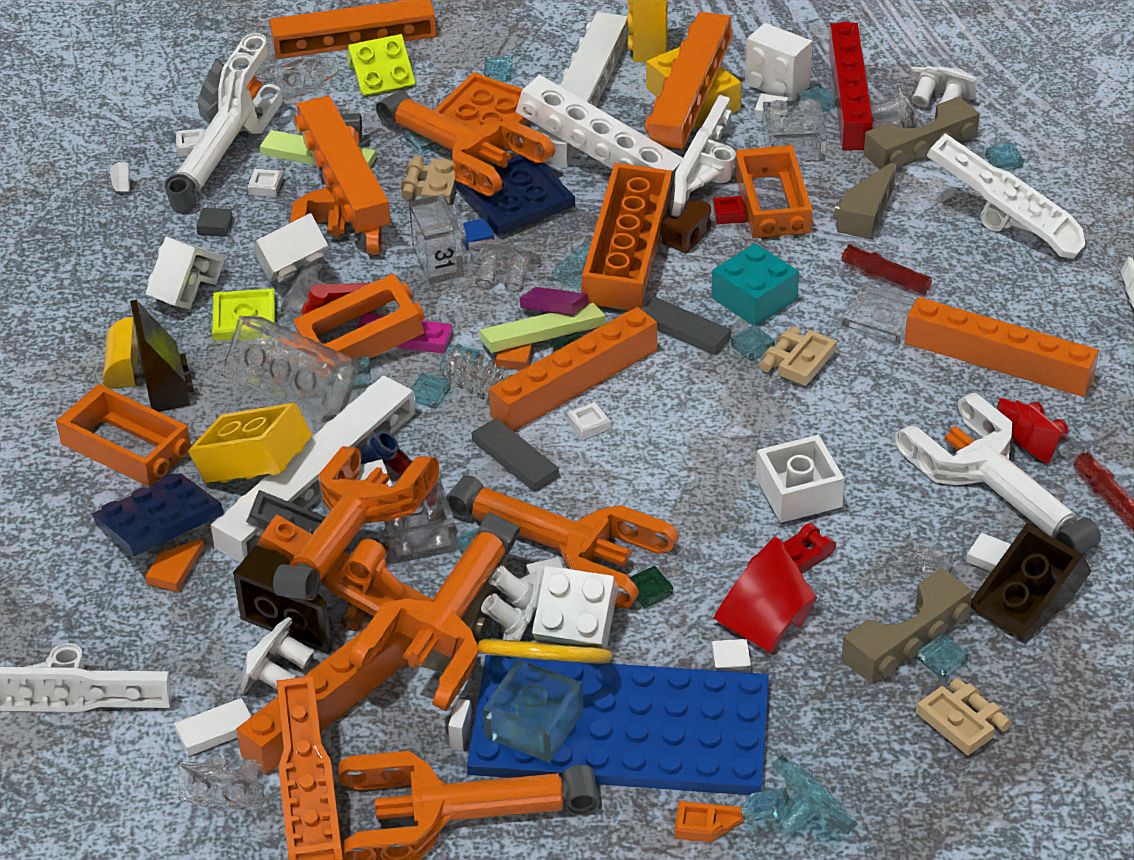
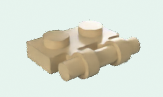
M415 155L409 161L406 168L407 176L404 177L401 183L402 198L410 200L413 195L421 196V201L424 204L450 206L456 188L453 160L432 159L429 166L423 165V157Z
M792 326L788 331H783L780 334L774 347H769L763 354V360L759 363V367L762 371L769 372L772 367L779 365L778 375L807 386L837 350V340L809 330L803 337L800 336V329Z
M959 678L954 679L949 686V689L954 692L953 694L944 686H941L918 702L916 706V713L968 756L994 738L995 728L993 725L1004 732L1012 723L1003 714L1004 710L995 702L989 703L979 695L980 690L971 683L965 684ZM969 706L973 707L977 711V713L973 711Z

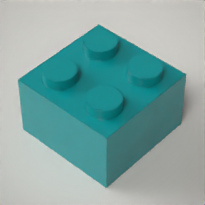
M754 243L712 270L711 298L756 327L798 299L799 271Z

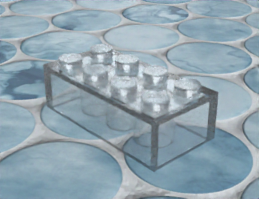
M239 316L221 376L278 403L288 404L296 402L302 414L323 423L335 418L347 406L361 362L263 317Z

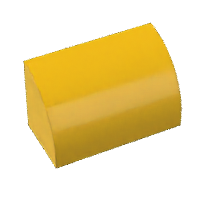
M133 317L117 321L109 328L106 334L103 385L107 388L136 386L138 342Z

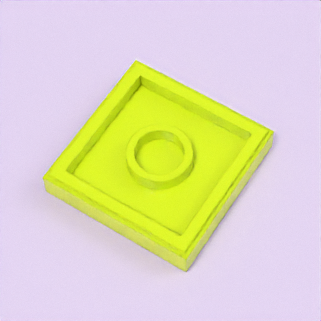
M275 289L213 293V340L275 337Z

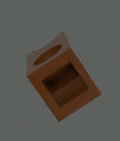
M701 200L691 201L686 205V210L676 219L667 217L662 222L661 243L687 254L711 229L709 217L711 205Z

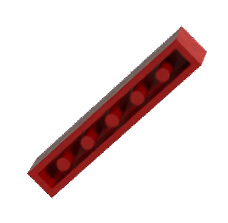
M830 23L829 57L842 151L864 150L865 132L872 130L873 121L858 23Z

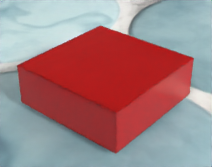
M742 196L713 198L716 225L746 223Z

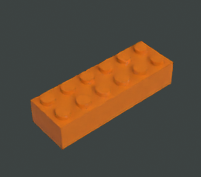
M614 163L582 273L581 293L588 294L589 304L594 303L596 306L630 311L637 306L640 309L643 307L662 234V222L666 218L671 199L672 170Z

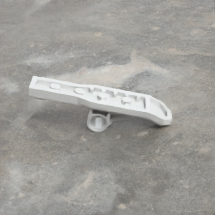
M719 95L675 172L670 199V216L677 218L683 213L685 201L689 199L690 193L695 189L703 187L710 181L726 183L731 179L736 152L732 147L719 143L723 133V126H728L732 115V110H728L729 97Z
M946 133L930 148L927 157L978 191L987 200L980 216L983 225L987 229L997 232L1001 231L1003 227L1010 228V226L1032 232L1046 241L1059 256L1075 259L1085 246L1083 228L1068 212L1010 172L992 166Z
M72 643L61 644L53 648L46 662L26 667H0V711L84 712L97 707L170 708L172 701L169 671L85 670L82 649Z

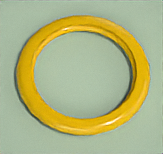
M483 639L477 644L480 652L498 656L598 664L611 662L613 658L611 651L595 647L498 639Z

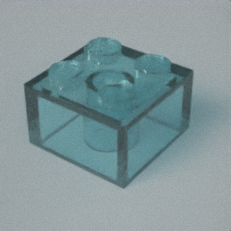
M517 659L483 708L485 738L550 763L583 713V683Z

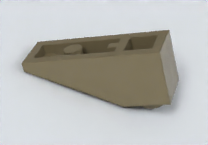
M895 163L886 165L846 191L842 202L836 203L833 219L837 220L838 233L872 239L895 187Z

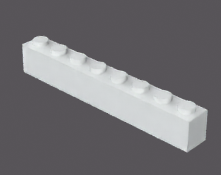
M596 12L592 22L587 24L585 36L579 40L577 53L573 52L570 67L564 70L562 83L557 85L596 107L628 41V16ZM538 126V132L549 137L555 147L554 156L543 162V164L567 168L576 147Z
M384 375L373 385H370L364 393L349 403L342 412L328 421L320 431L305 443L303 451L292 458L284 472L275 476L269 474L263 477L246 495L241 496L224 515L215 519L211 524L214 548L241 563L254 546L258 545L260 536L265 531L246 523L258 491H264L309 509L321 498L318 475L342 446L356 447L361 453L371 434L378 433L379 431H387L393 434L415 414L413 390Z

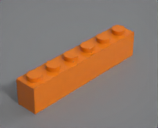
M401 0L269 19L276 59L348 50L349 44L402 34L404 42L437 37L435 13L431 0Z
M698 12L694 22L689 24L688 36L685 41L681 42L677 59L672 61L671 73L669 77H665L660 96L655 98L654 110L651 115L647 116L645 122V131L649 133V138L663 147L684 149L732 41L731 15Z
M330 95L296 103L297 115L294 116L296 130L298 133H303L306 149L312 150L314 163L317 168L321 167L326 186L331 185L333 198L336 204H341L346 223L351 222L356 233L390 224L389 201Z
M921 297L917 298L907 315L904 344L1081 397L1086 396L1095 378L1099 349Z
M637 306L489 388L490 417L493 419L497 417L511 430L515 431L657 351V321Z
M396 628L372 664L361 669L349 663L352 649L363 633L361 631L303 676L314 677L320 732L406 665L409 660L403 658V655L414 639L402 634V630ZM276 697L236 728L241 757L265 776L279 765L284 750L279 699Z

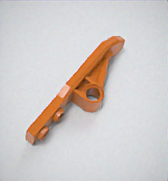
M276 514L260 536L258 545L268 550L277 551L281 555L286 556L291 562L312 534ZM372 539L361 540L352 554L342 552L320 581L331 593L372 616H375L384 602L407 598L431 602L433 599L399 581L386 568V550L380 543Z
M306 676L276 680L284 744L278 768L288 860H343L330 757L321 744L314 677Z

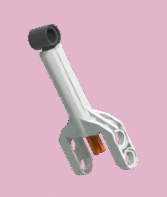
M251 33L246 35L222 68L218 88V113L178 172L165 181L164 188L171 208L178 213L188 212L195 207L196 197L194 192L201 190L239 131H248L251 134L263 133L282 104L283 98L280 88L274 84L263 86L262 81H258L257 77L254 76L268 55V44L263 34ZM253 44L262 45L259 49L256 50L248 49ZM239 64H248V67L245 69H235ZM268 93L276 94L271 99H263V96ZM256 113H263V115L260 118H257Z
M970 393L962 397L958 401V409L963 422L982 438L974 441L956 426L950 428V433L945 435V441L957 450L955 456L948 453L918 427L907 426L895 433V444L900 453L935 483L965 485L985 482L1047 535L1079 553H1083L1100 543V530L1093 520L1083 517L1077 521V516L1074 512L1009 460L1012 421L980 395Z

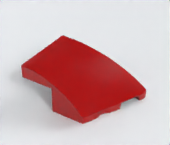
M774 536L740 575L721 603L713 619L773 654L790 624L799 628L802 626L817 596L811 586L805 581L798 565L787 552L783 541Z

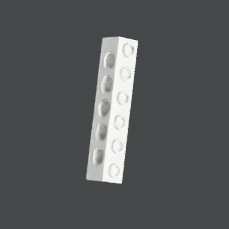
M540 74L521 91L516 113L612 169L614 163L672 170L673 185L675 172L683 159L681 156Z

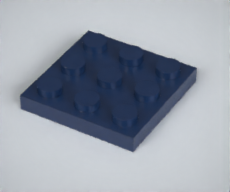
M521 155L508 160V166L505 168L496 164L492 165L502 180V189L492 196H486L456 181V189L482 218L486 219L487 223L498 235L575 206V196L543 163H535Z
M179 473L167 475L162 478L160 483L149 488H139L125 499L108 502L102 506L101 510L92 513L95 524L132 556H137L224 515L221 502Z

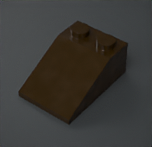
M137 300L130 301L151 409L160 412L190 406L188 393L194 392L190 373L184 374V372L189 371L186 354H179L176 341Z
M1026 523L973 596L971 608L973 611L1026 641L1075 596L1092 571L1083 554Z
M255 545L233 571L240 619L272 632L277 624L290 617L292 618V624L289 626L290 637L306 646L330 654L333 649L327 602L319 593H317L313 600L276 595L273 588L275 572L281 564L290 565L291 562L286 556L281 555L277 551Z

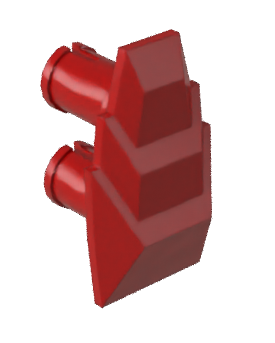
M1005 398L999 399L996 409L1012 421L1011 438L1014 439L1013 443L1045 464H1049L1059 440L1067 437L1065 435L1069 432L1067 423L1062 419L1051 421L1045 416L1044 408L1039 402H1031L1025 405L1018 400L1013 402Z

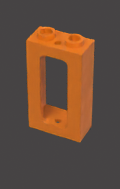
M793 145L735 150L734 174L740 195L743 198L752 238L811 233L812 207ZM778 177L782 184L788 208L761 211L753 179Z
M394 273L293 319L299 339L323 380L425 333L421 322L425 319V315L418 302L412 303L411 299H413L407 283H400ZM394 300L399 306L397 311L328 343H321L317 336Z
M99 383L56 420L62 445L147 487H151L156 481L164 477L169 469L188 454V450L191 448L187 425ZM106 422L156 446V448L144 458L90 431L99 423Z

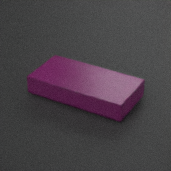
M534 287L519 297L520 308L574 315L589 304L587 293Z

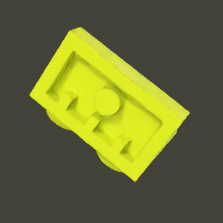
M402 34L348 45L347 63L349 68L354 67L362 96L399 90L415 85L414 75Z

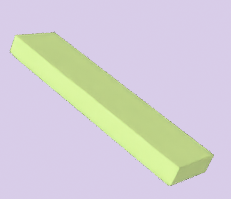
M270 130L260 145L261 155L315 165L313 152L306 149L303 136ZM359 147L371 168L377 158L376 150Z
M590 303L574 315L548 313L480 329L479 337L490 352L494 353L601 327L606 324V315L594 303Z

